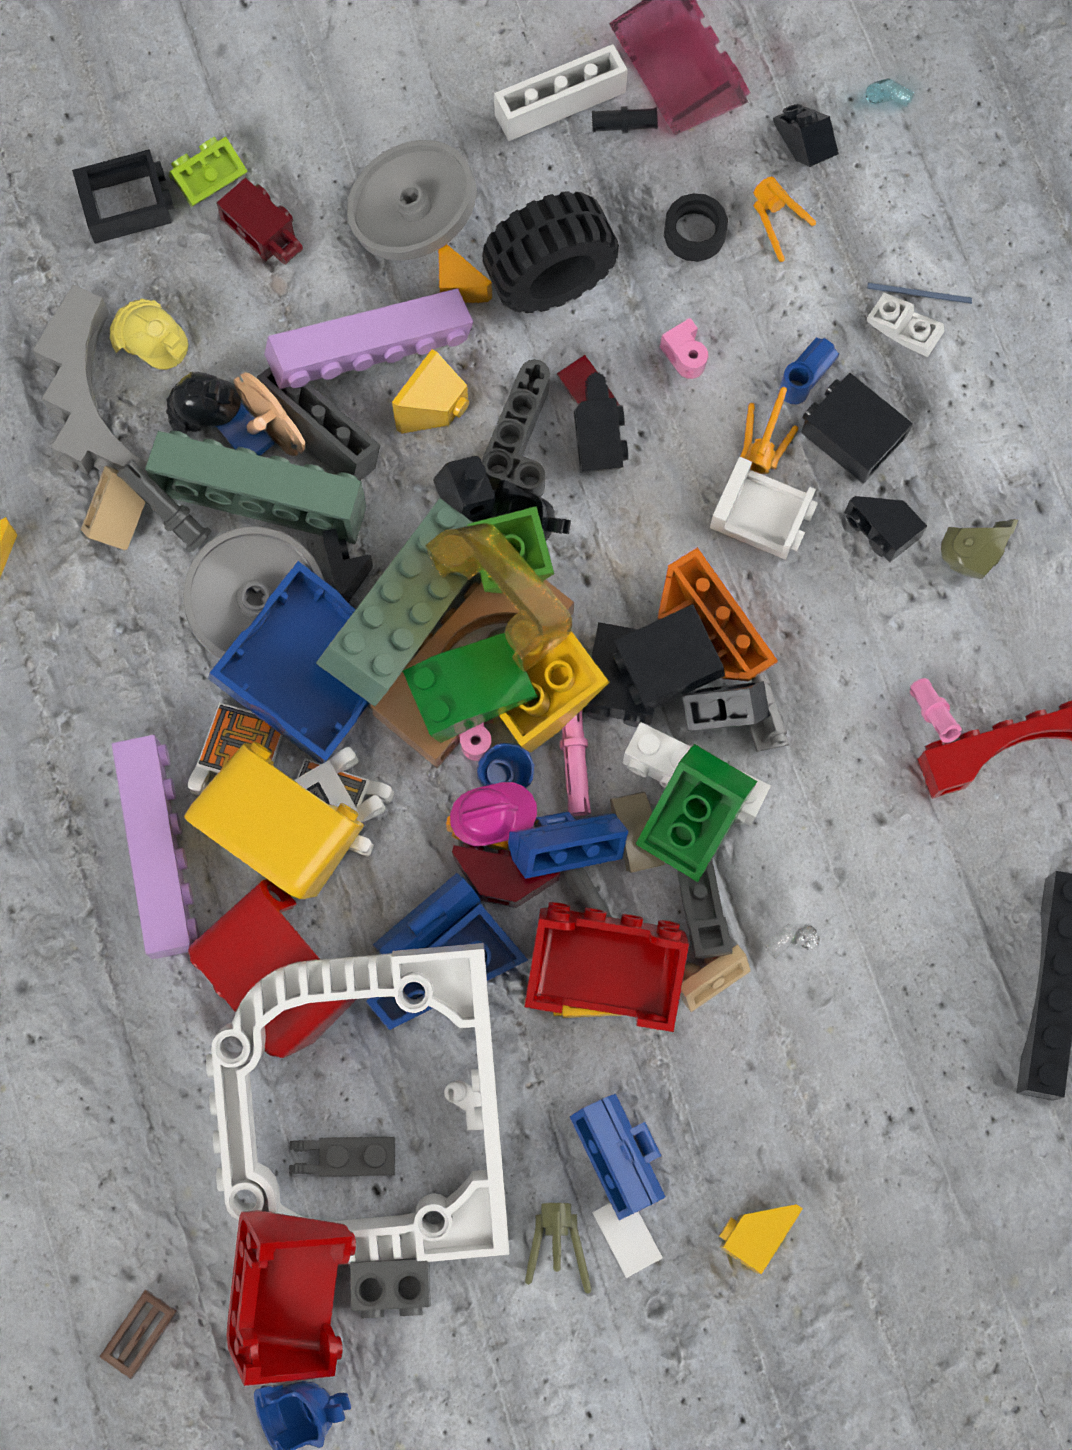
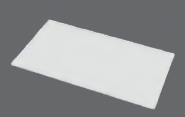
M611 1203L592 1212L626 1278L663 1258L639 1211L620 1221Z

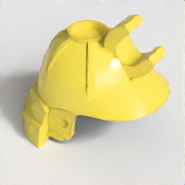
M140 299L129 302L117 311L110 326V341L116 353L123 348L128 354L138 355L152 367L161 370L173 368L183 361L188 351V339L185 332L172 316L161 309V304L155 300Z

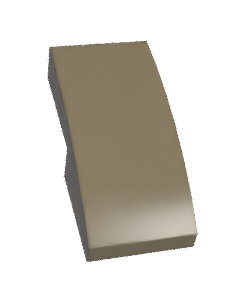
M639 792L610 799L612 813L616 814L628 830L623 854L626 871L633 873L665 865L664 861L636 845L652 814L646 793Z

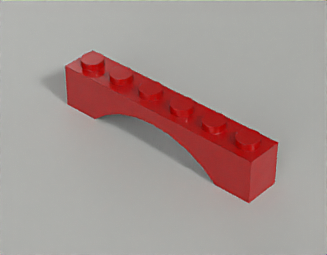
M1072 700L1061 704L1058 707L1059 710L1047 714L1046 709L1038 710L1026 715L1025 721L1014 724L1013 720L1009 719L993 725V730L980 734L979 729H975L961 734L959 740L947 744L942 742V740H938L926 745V750L917 760L931 798L934 799L966 789L975 779L982 766L1007 748L1037 739H1066L1072 741Z

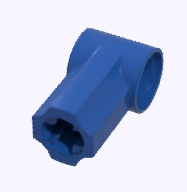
M816 337L799 358L786 367L779 386V391L782 387L787 388L784 398L785 402L797 405L807 399L810 390L839 357V353L836 351L833 343L826 338L820 339ZM791 381H799L802 383V386L794 385Z

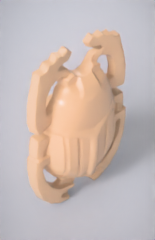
M244 372L240 374L243 382L240 381V377L235 378L234 386L237 393L255 417L247 424V431L254 435L264 430L267 426L266 431L286 454L297 456L298 452L302 453L306 442L276 397L250 373ZM291 443L297 445V450L291 448Z

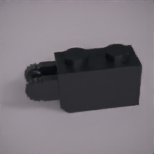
M600 372L591 373L586 378V385H584L586 386V401H581L573 411L580 473L621 469L624 467L623 461L629 458L627 441L620 438L619 426H625L623 405L617 406L616 398H609L606 377L600 374Z

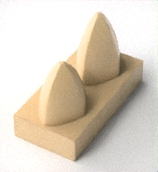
M738 944L732 948V954L704 958L707 964L704 968L686 962L680 995L690 1012H693L751 972L747 956Z

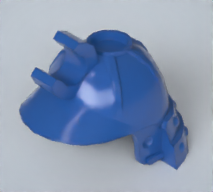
M308 1381L293 1383L285 1387L283 1385L273 1387L264 1385L254 1391L257 1416L273 1450H296L305 1445L317 1448L323 1447L326 1434L332 1423L344 1421L345 1414L343 1410L351 1409L347 1393L342 1392L330 1396L324 1388Z

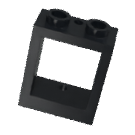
M150 149L72 170L86 223L95 244L172 223L168 211L174 209L169 189L162 190L160 182L166 181L161 161H153ZM149 176L157 204L101 218L94 193L95 190Z

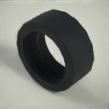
M692 193L681 196L671 204L666 213L664 238L667 247L674 255L686 261L699 262L713 257L720 251L726 239L728 217L725 208L716 199L706 194ZM701 214L715 224V233L708 240L701 242L689 241L677 232L676 224L684 215Z

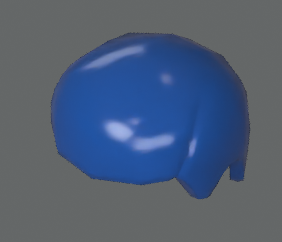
M500 743L487 750L479 759L477 778L481 787L501 782H513L527 788L533 780L535 765L530 753L519 744Z

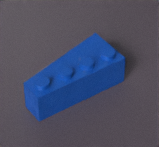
M481 904L475 907L429 947L484 943L487 981L528 961L525 955ZM410 982L403 988L404 993L411 999L420 998L425 993L424 987L418 982ZM371 997L366 1000V1004L388 1030L433 1009L428 1006L423 1011L411 1013L401 1009L396 1003L395 997Z

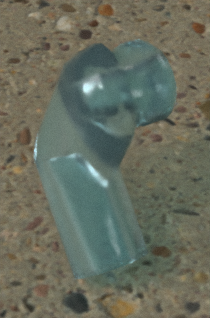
M889 78L874 82L866 89V98L873 104L894 100L908 107L915 95V92Z

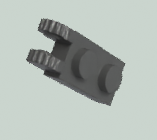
M395 1137L319 1138V1140L290 1141V1150L295 1152L319 1150V1165L295 1163L294 1165H289V1174H319L320 1177L395 1176Z

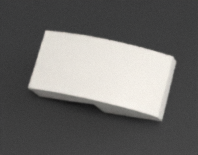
M883 293L867 317V322L901 345L926 357L929 356L945 332L943 323L915 313L912 303Z

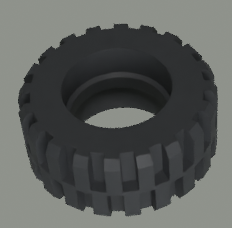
M565 191L555 196L553 194L544 196L539 201L533 200L527 203L526 207L521 210L517 209L509 214L510 217L505 221L502 220L496 226V231L489 234L482 253V262L501 302L515 312L534 313L537 310L543 312L548 311L549 308L554 306L560 307L565 305V302L571 299L575 300L582 296L583 292L594 288L600 279L603 280L608 275L609 269L614 267L616 258H618L619 245L597 200L582 192L575 191L573 194Z

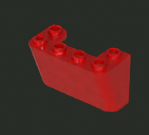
M264 879L188 948L191 963L198 970L202 971L213 985L215 992L225 999L235 1012L249 990L269 973L292 963L321 960L282 915V912L293 909L297 905L296 901L290 894L280 889L268 879ZM269 892H274L280 901L273 898ZM357 999L307 1003L282 1011L265 1025L266 1042L264 1051L270 1056L285 1058L313 1044Z
M549 902L548 907L540 908L525 1008L562 1014V1008L565 1005L635 1017L636 1026L674 1032L689 947L687 935L684 931L679 930V923L667 920H658L657 925L643 923L642 917L631 914H622L621 919L607 917L606 911L595 908H585L584 913L571 911L570 905L559 902Z

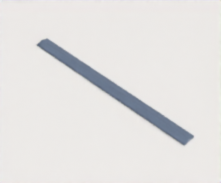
M868 283L867 289L972 304L971 297Z

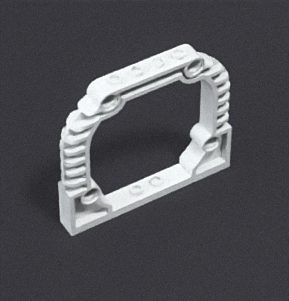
M484 943L392 951L390 954L296 962L274 970L257 982L240 1003L232 1023L223 1026L212 1042V1054L206 1055L208 1078L214 1077L215 1092H210L209 1096L210 1112L212 1116L217 1115L218 1130L213 1131V1148L215 1154L221 1153L222 1168H217L216 1171L218 1192L224 1191L225 1205L229 1214L238 1220L241 1212L255 1210L303 1217L281 1204L276 1176L268 1167L258 1163L250 1072L256 1067L265 1050V1025L282 1011L307 1003L371 997H395L399 1007L407 1012L417 1013L430 1006L448 1017L459 1028L475 1027L478 1069H471L473 1092H480L482 1106L474 1107L476 1130H484L487 1170L472 1171L465 1182L447 1198L441 1194L434 1193L425 1195L419 1200L415 1213L329 1221L345 1224L349 1231H352L355 1235L356 1251L353 1256H350L347 1264L397 1261L417 1258V1261L427 1260L428 1262L510 1255ZM410 982H418L424 987L425 993L420 998L411 999L404 993V986ZM229 1036L238 1038L242 1042V1051L237 1053L228 1051L223 1043L224 1038ZM243 1189L250 1190L255 1194L256 1201L244 1203L238 1198L237 1192ZM429 1211H438L443 1215L444 1219L438 1224H430L426 1222L424 1215Z

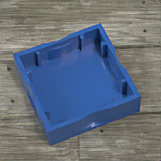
M297 561L267 599L264 608L250 626L240 633L210 671L208 677L211 682L320 764L327 761L370 704L316 664L356 609L336 589L299 561Z

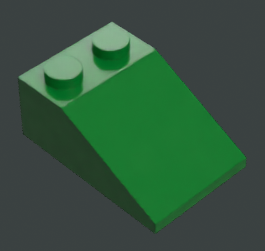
M509 632L434 655L402 671L430 736L440 743L538 697Z
M693 744L678 763L636 845L698 882L758 781L698 745Z

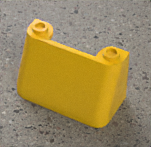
M255 741L252 744L244 743L195 799L185 813L184 818L291 896L298 899L317 897L364 827V824L357 820L359 814L344 803H340L338 807L328 805L274 767V762L269 758L272 752Z

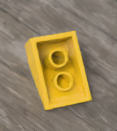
M567 625L521 659L538 697L499 715L520 746L530 753L557 734L609 683L608 679Z

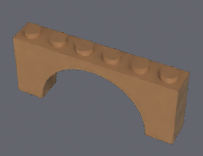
M544 580L523 594L485 592L482 582L480 584L475 582L465 593V601L458 609L453 607L446 613L441 621L443 626L435 635L430 633L418 648V654L408 662L403 670L434 655L450 651L467 634L488 625L499 623L520 624L534 628L551 637L573 615L574 602L547 580ZM401 672L375 707L371 705L374 717L436 768L443 763L460 743L459 735L442 743L430 736L403 672Z

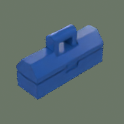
M562 812L536 817L534 827L510 831L508 845L513 862L526 879L623 859L628 830L615 813L574 819L570 812Z
M456 873L379 938L373 946L379 954H390L392 951L429 948L475 907L481 904V900L466 880Z
M616 1093L592 1103L569 1116L619 1221L666 1198L649 1163L662 1155L646 1122L632 1128ZM633 1136H636L644 1152V1157L642 1156Z

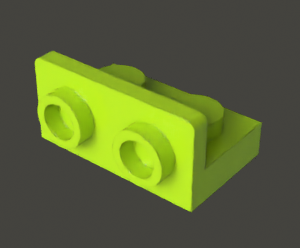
M214 136L199 146L200 153L192 158L188 154H184L171 163L173 169L170 170L168 176L171 181H175L191 208L248 172L227 137L218 141Z

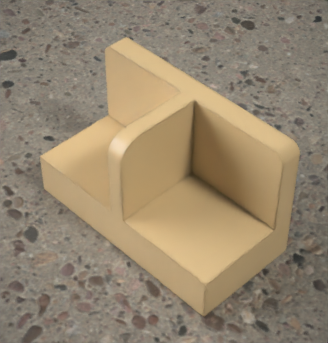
M105 466L81 531L87 538L127 550L145 501L117 476L118 470Z

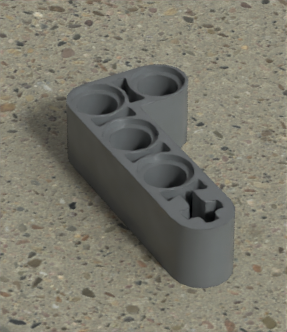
M528 360L521 366L483 456L482 464L486 468V474L493 490H496L498 484L505 479L514 483V486L523 489V492L533 493L540 497L544 493L545 470L543 466L535 460L523 457L550 388L549 367L541 360ZM536 379L533 385V392L529 391V383ZM524 406L529 408L530 411L520 414L515 409ZM506 436H514L518 441L509 444L502 441V439ZM496 465L506 468L504 472L499 474L493 473L489 469ZM534 477L538 482L534 485H526L522 483V479Z

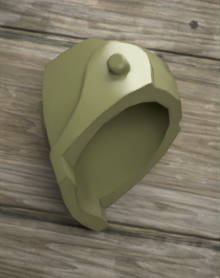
M1018 519L995 522L993 528L948 527L941 542L942 559L952 570L962 575L983 579L1003 556L1007 542L1014 533Z

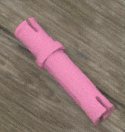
M583 710L562 728V740L559 742L565 761L568 812L572 816L591 814L585 756L588 739L584 738Z

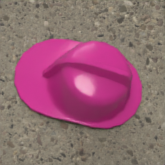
M501 782L475 788L461 794L454 802L450 812L451 827L460 840L472 846H486L507 841L510 831L531 828L534 825L537 816V804L533 795L524 786L513 782Z

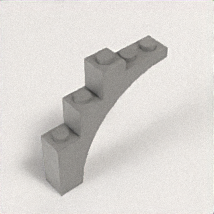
M73 284L32 350L39 362V368L45 373L54 376L41 399L49 411L48 415L55 421L64 424L51 449L58 459L57 463L73 473L79 470L89 474L93 466L103 472L105 466L120 471L124 469L123 466L133 459L148 475L145 469L147 462L131 453L113 436L103 422L96 405L92 384L93 358L99 334L107 320L109 311L102 297Z

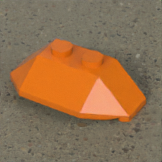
M698 547L668 565L657 619L660 620L693 604L723 664L725 676L721 677L722 679L748 682L778 663L777 658Z

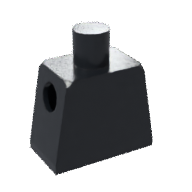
M471 456L446 463L433 479L439 497L473 523L491 518L495 494L480 457Z

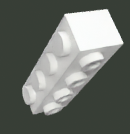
M614 44L494 93L495 117L507 140L511 141L626 93L628 70Z
M640 722L624 753L623 764L627 765L631 772L642 777L649 776L659 781V784L666 788L678 763L691 746ZM748 775L758 782L736 818L735 823L740 825L745 823L751 826L771 785Z

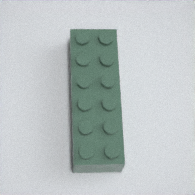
M170 431V433L157 432L145 468L149 477L172 499L323 536L322 531L336 528L338 539H346V542L356 544L367 508L362 482L351 474L340 472L335 475L324 472L322 468L316 465L305 464L303 467L291 464L289 460L280 456H271L270 458L259 456L254 451L243 447H238L234 450L223 447L221 443L215 440L204 439L202 442L190 439L188 435L179 431Z
M439 498L316 664L375 707L478 565L467 524L473 522Z

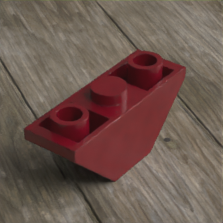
M464 842L462 846L453 845L452 855L454 861L483 902L517 908L558 882L560 878V872L525 879L513 862L510 850L499 849L498 854L483 851V846H472Z

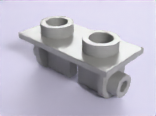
M760 674L751 679V681H764L770 716L756 724L748 725L756 752L789 745L786 735L787 731L784 729L770 686L771 682L765 678L764 674Z

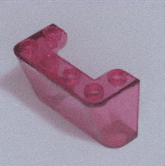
M642 0L610 22L609 25L634 64L674 135L749 103L746 96L751 93L726 50L721 54L717 50L715 45L720 43L711 25L706 28L702 25L700 20L705 16L696 0Z

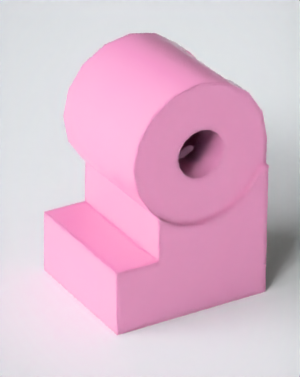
M691 318L664 333L660 343L661 350L677 372L687 379L699 377L704 372L708 359L707 348L701 342L695 341L698 328Z
M493 718L459 734L462 752L468 759L479 761L481 756L492 747L490 732L484 727V724L493 723Z

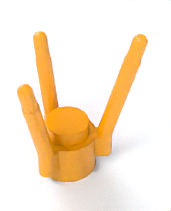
M771 176L762 180L754 189L753 194L757 201L753 204V207L761 217L778 261L783 262L785 258L766 211L777 212L786 204L811 226H815L816 221Z
M782 387L779 391L763 438L755 439L754 443H752L755 404L749 403L744 447L740 457L752 461L750 470L754 472L768 474L770 468L775 470L780 457L799 430L798 426H793L777 450L774 451L775 445L770 442V438L787 392L786 387Z

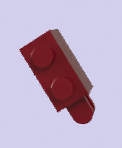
M245 177L216 202L221 220L265 261L274 255L281 263L286 265L303 250V246L294 234L292 215L282 205L277 207L261 185L257 184L254 186Z

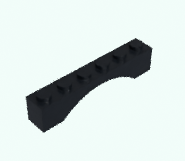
M1055 871L1045 878L1040 912L1041 957L1031 1023L1021 1055L1016 1094L1051 1101L1065 1098L1072 1044V874Z

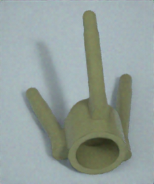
M570 1203L541 1204V1214L535 1215V1233L527 1265L525 1283L528 1285L532 1283L544 1229L545 1236H552L553 1269L556 1272L560 1271L561 1236H568L569 1228L585 1293L589 1294L592 1290L577 1228V1214H571Z

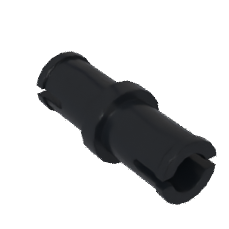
M621 106V110H592L593 132L622 130V134L628 133V130L658 129L657 107L628 109V106Z

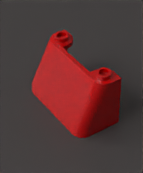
M260 1210L241 1212L238 1222L227 1321V1344L229 1353L244 1386L335 1376L337 1360L342 1358L343 1352L340 1336H335L330 1325L338 1265L347 1264L350 1256H353L356 1251L355 1235L352 1231H349L345 1224Z

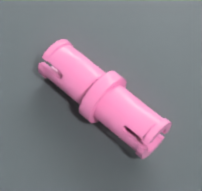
M922 678L915 681L910 687V694L921 707L922 717L926 722L933 725L942 742L948 743L956 740L961 735L960 731H962V728L949 712L950 705L945 698L938 696L929 679Z

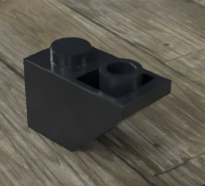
M794 104L784 108L783 114L773 118L774 125L797 162L811 167L839 154L830 116L804 107L801 104Z
M854 496L849 500L844 512L850 526L856 531H861L869 539L872 550L880 557L884 556L889 562H892L917 542L927 528V525L903 500Z

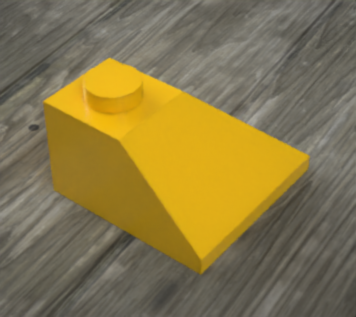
M431 349L392 401L396 430L401 434L449 426L455 417L460 418L469 405L467 384L439 353Z

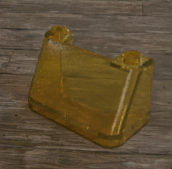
M481 523L448 529L439 533L425 545L432 565L443 578L449 573L457 572L463 574L469 580L483 569L517 608L519 613L508 622L505 634L508 644L515 651L512 659L524 673L564 641L571 633L572 617L568 610L494 525Z

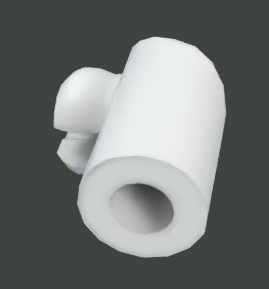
M456 1080L449 1083L444 1089L445 1098L466 1111L467 1131L476 1130L474 1107L482 1106L480 1092H473L472 1086L464 1081Z

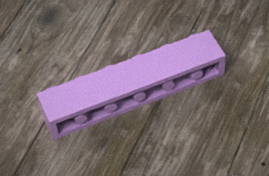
M457 288L270 335L267 339L264 355L279 389L290 386L292 388H299L306 385L309 381L321 378L326 380L333 379L343 372L351 370L363 371L374 364L385 361L394 363L401 360L404 356L416 353L424 355L429 353L431 349L434 350L446 345L450 347L458 346L467 340L473 320Z
M155 735L112 743L145 953L152 960L187 953L189 946L200 936L196 918L190 919L188 905L193 904L194 900L191 885L189 882L184 883L182 870L187 869L188 865L184 848H178L176 835L182 834L178 813H172L170 800L176 799V793L172 778L167 779L165 766L170 765L166 744L161 745Z

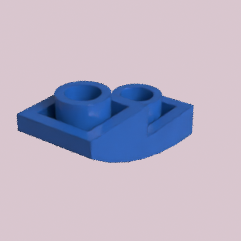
M242 403L237 415L230 422L216 426L234 450L238 447H243L254 451L260 456L274 445V442L264 430L254 435L247 431V424L254 417Z

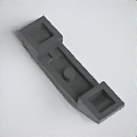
M713 859L698 882L677 870L687 928L695 959L732 954L733 951L726 917L723 915Z

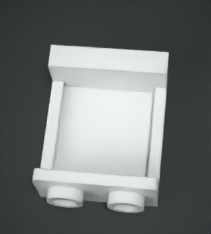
M739 456L712 516L710 529L786 560L790 549L797 551L805 532L799 530L803 520L805 519L810 522L818 502L812 500L816 489L809 487L806 493L750 470L752 461Z

